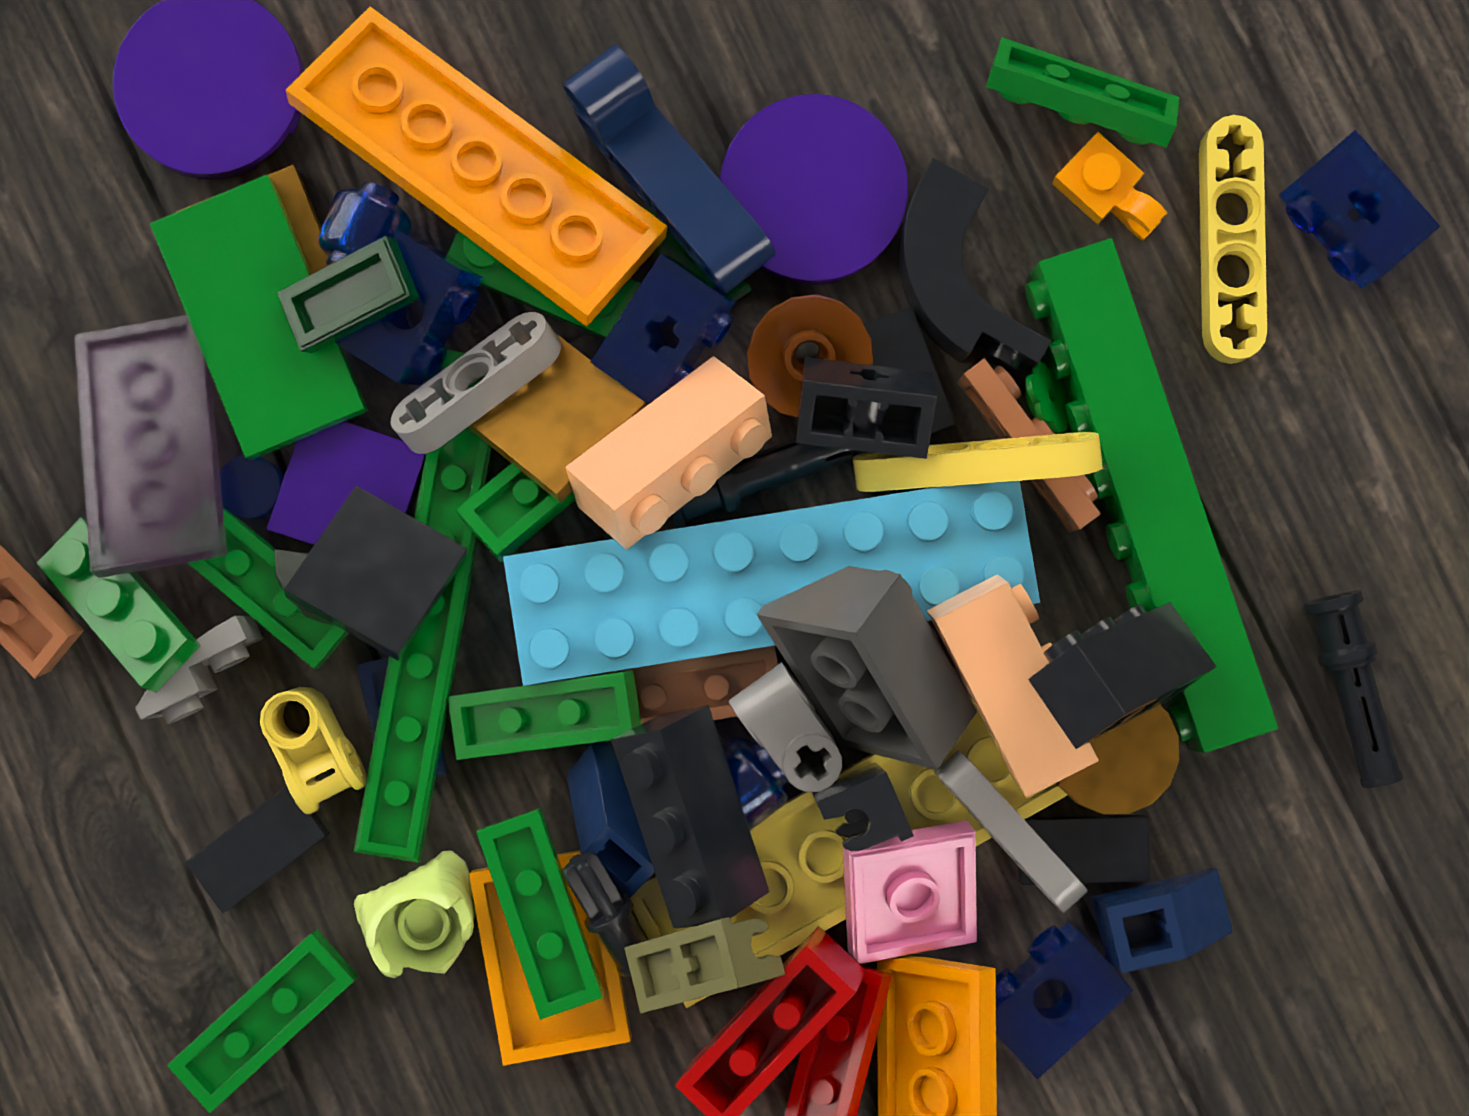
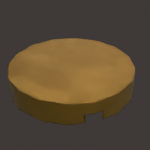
M1160 705L1091 741L1090 744L1099 761L1056 783L1075 803L1101 814H1130L1153 804L1171 785L1179 764V736L1169 713Z

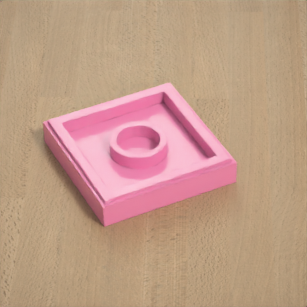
M968 820L912 830L914 836L902 842L895 836L861 851H850L843 847L848 954L856 962L862 964L977 942L975 830Z

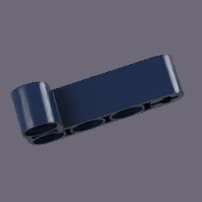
M616 44L611 45L562 83L579 123L593 143L656 217L667 225L669 233L721 293L726 295L776 255L772 243L757 222L655 106L646 81L635 64Z

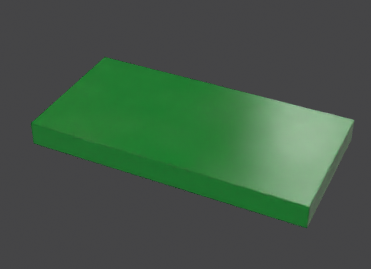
M268 174L149 223L245 458L253 460L368 412L340 340L312 354L301 352L277 292L312 275L275 183Z

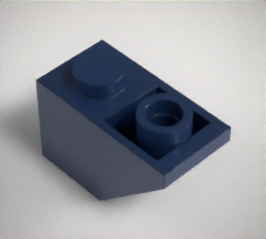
M605 741L591 743L567 773L580 853L583 854L588 851L596 853L613 883L631 898L655 871L615 751Z
M1216 868L1091 897L1105 958L1121 973L1188 958L1233 932L1218 869Z

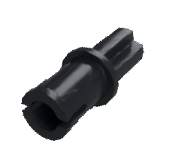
M588 851L581 855L577 854L563 868V876L587 915L584 922L587 930L591 933H598L617 965L619 974L623 977H629L631 973L624 947L647 941L631 913L634 906L629 896L620 895L596 853Z

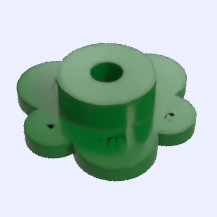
M1039 362L1033 368V374L1028 375L1026 378V401L1031 413L1039 421L1048 423L1050 429L1054 433L1059 434L1067 430L1068 421L1065 413V404L1070 401L1065 395L1066 387L1063 378L1056 380L1052 375L1051 369H1048L1044 362Z

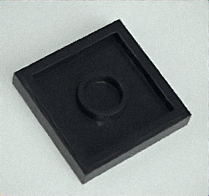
M355 486L284 588L285 597L399 661L466 559L467 548L362 488Z

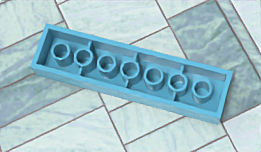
M1020 481L934 487L659 531L645 535L627 550L615 539L503 556L523 686L774 646L775 643L756 615L763 605L848 566L878 571L889 570L901 574L902 578L910 585L912 596L926 621L931 620L927 610L997 574L1005 579L1011 588L1021 584L1032 603H1040Z

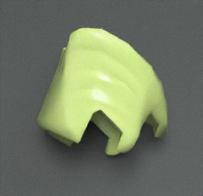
M442 851L437 857L431 859L425 865L419 866L416 870L409 872L406 876L381 886L377 890L358 895L354 900L357 921L361 925L366 946L370 951L372 959L381 973L391 978L400 976L403 973V968L408 967L421 972L445 974L473 933L476 911L469 870L466 862L453 851Z

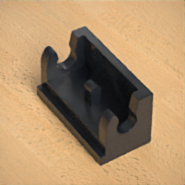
M876 762L838 778L825 790L812 792L824 820L844 816L847 822L840 824L835 829V832L839 836L848 837L842 842L843 847L847 850H865L895 836L901 842L914 836L887 772Z

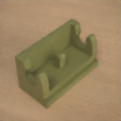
M730 917L624 947L640 1014L785 975L781 956L765 955L756 957L752 951L751 937L767 931V923L758 918L731 923Z

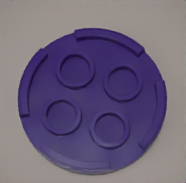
M162 0L142 14L123 39L113 70V95L117 112L124 128L134 142L151 158L164 167L187 177L208 180L226 179L258 168V163L272 154L289 133L293 134L302 113L288 103L286 89L304 72V67L299 51L285 28L273 14L254 0Z
M806 94L785 98L756 113L743 125L732 140L726 152L720 175V181L757 222L776 251V255L760 267V269L781 280L803 285H822L839 282L840 279L851 276L873 263L886 251L895 238L903 220L908 199V177L905 161L899 146L889 130L879 119L861 106L836 96L824 94Z

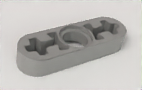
M528 312L516 316L404 398L392 414V428L414 453L424 454L440 448L547 369L560 353L561 341L540 313ZM484 377L477 385L468 389L475 381Z
M959 750L934 772L947 789L1063 914L1088 892L1070 869Z

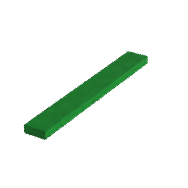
M445 350L441 371L465 353ZM484 377L475 381L468 389L477 385ZM469 427L465 428L440 448L426 453L414 519L466 547L467 557L400 660L397 661L389 656L354 852L417 863L422 858L449 707L448 696H451L479 539L460 519L456 509L489 482L494 449L471 431Z

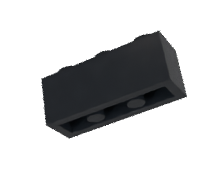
M1171 602L1148 612L1139 604L1120 615L1114 621L1111 617H1108L1089 628L1083 634H1080L1077 630L1053 644L1043 653L1049 664L1028 680L1075 749H1078L1170 701L1217 666Z
M709 705L659 715L611 739L673 928L699 926L727 917L731 919L770 892Z

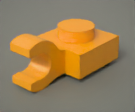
M1099 132L1069 161L1052 182L1061 193L1097 225L1111 212L1132 234L1142 241L1160 224V220L1168 213L1154 198L1134 189V186L1145 173Z

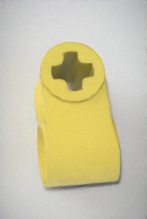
M298 687L278 693L266 702L260 717L262 732L282 769L290 794L305 814L310 815L318 811L320 802L349 787H353L355 790L366 787L367 775L364 766L353 745L345 737L328 700L322 693L313 688ZM290 701L301 703L309 712L310 724L304 734H298L289 730L284 722V708ZM331 768L335 769L334 774L320 781L316 780L315 777Z

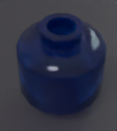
M365 182L361 190L343 189L338 191L318 237L320 248L328 256L326 264L329 266L384 236L396 239L402 253L412 229V222L408 214L397 205L400 199L399 196L384 186Z
M735 738L727 743L723 750L749 830L752 831L787 803L788 791L785 784L789 781L764 747L762 748L757 742L752 743L745 738Z

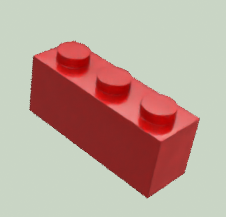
M819 926L783 963L785 975L768 979L691 1061L675 1084L705 1116H740L857 992L866 970Z

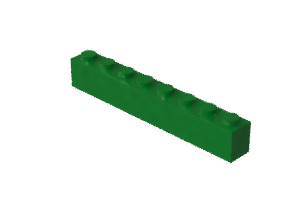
M1109 238L1039 261L1028 274L1031 282L1025 284L1027 303L1033 317L1036 320L1043 318L1051 342L1045 354L1054 378L1056 380L1064 379L1071 402L1065 404L1066 418L1071 432H1095L1099 434L1103 469L1086 474V477L1097 492V500L1104 498L1112 523L1105 525L1107 540L1114 557L1117 560H1125L1132 583L1127 584L1125 587L1129 606L1133 608L1141 604L1146 612L1171 602L1217 666L1172 698L1173 705L1166 707V711L1169 713L1179 736V743L1186 741L1189 750L1207 753L1279 729L1113 239Z

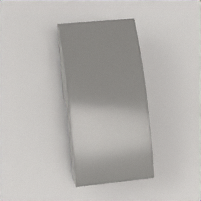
M235 615L196 639L201 647L158 692L146 690L135 708L140 719L164 716L167 724H171L203 709L200 698L218 689L207 666L211 665L214 673L228 669L250 657L246 647L264 639L254 618L251 616Z

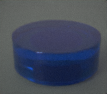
M244 455L229 461L222 468L217 479V494L224 508L233 515L246 519L265 518L273 512L284 477L279 468L269 460L261 457L250 460L245 458Z

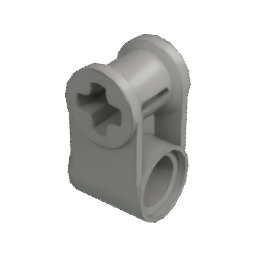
M782 662L729 700L730 705L748 732L762 748L766 749L788 781L797 789L805 792H820L829 788L838 779L842 769V756L831 732L814 711L816 709L809 697ZM805 745H808L814 752L821 750L820 755L823 763L816 768H813L808 762L800 764L801 760L798 750Z

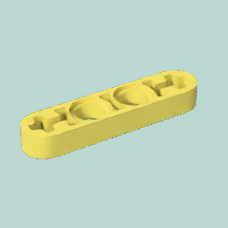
M1231 115L1223 117L1214 123L1202 138L1199 147L1202 338L1204 347L1210 356L1219 362L1228 364L1242 362L1257 353L1265 343L1267 335L1264 142L1260 129L1253 121L1244 116ZM1228 133L1233 134L1234 144L1244 145L1245 150L1234 159L1233 178L1217 182L1216 177L1221 178L1229 170L1228 151L1217 149V144ZM1245 174L1247 179L1238 178V176ZM1233 193L1243 198L1248 208L1247 219L1243 224L1230 225L1220 219L1216 210L1217 199L1220 195ZM1236 255L1246 262L1249 269V278L1245 286L1239 288L1229 287L1218 277L1217 266L1222 256ZM1249 298V304H1243L1236 309L1237 328L1248 330L1249 338L1240 342L1237 349H1233L1232 340L1227 337H1221L1220 329L1231 323L1232 304L1219 307L1218 300L1232 302Z
M1095 432L929 445L927 459L874 452L862 453L852 458L857 490L864 492L1061 478L1090 474L1103 469L1099 434Z

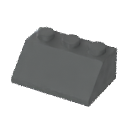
M848 566L763 605L756 614L839 746L938 770L977 713L975 706L963 687L961 676L950 664L938 642L937 633L927 623L912 596L910 585L902 578L901 574L889 570L878 571Z

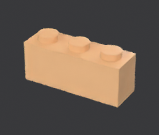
M711 357L565 467L578 507L626 550L629 549L645 535L652 534L660 529L668 517L695 496H700L710 490L717 479L744 458L755 455L763 447L764 443L772 437L765 395L716 357Z
M997 574L927 610L1010 774L1026 798L1099 761L1090 742L1075 749L1028 680L1049 664L1043 653L1052 644L1048 643L1042 647L1040 646L1030 626L1031 623L1039 620V616L1029 595L1021 584L1011 588L1009 583Z

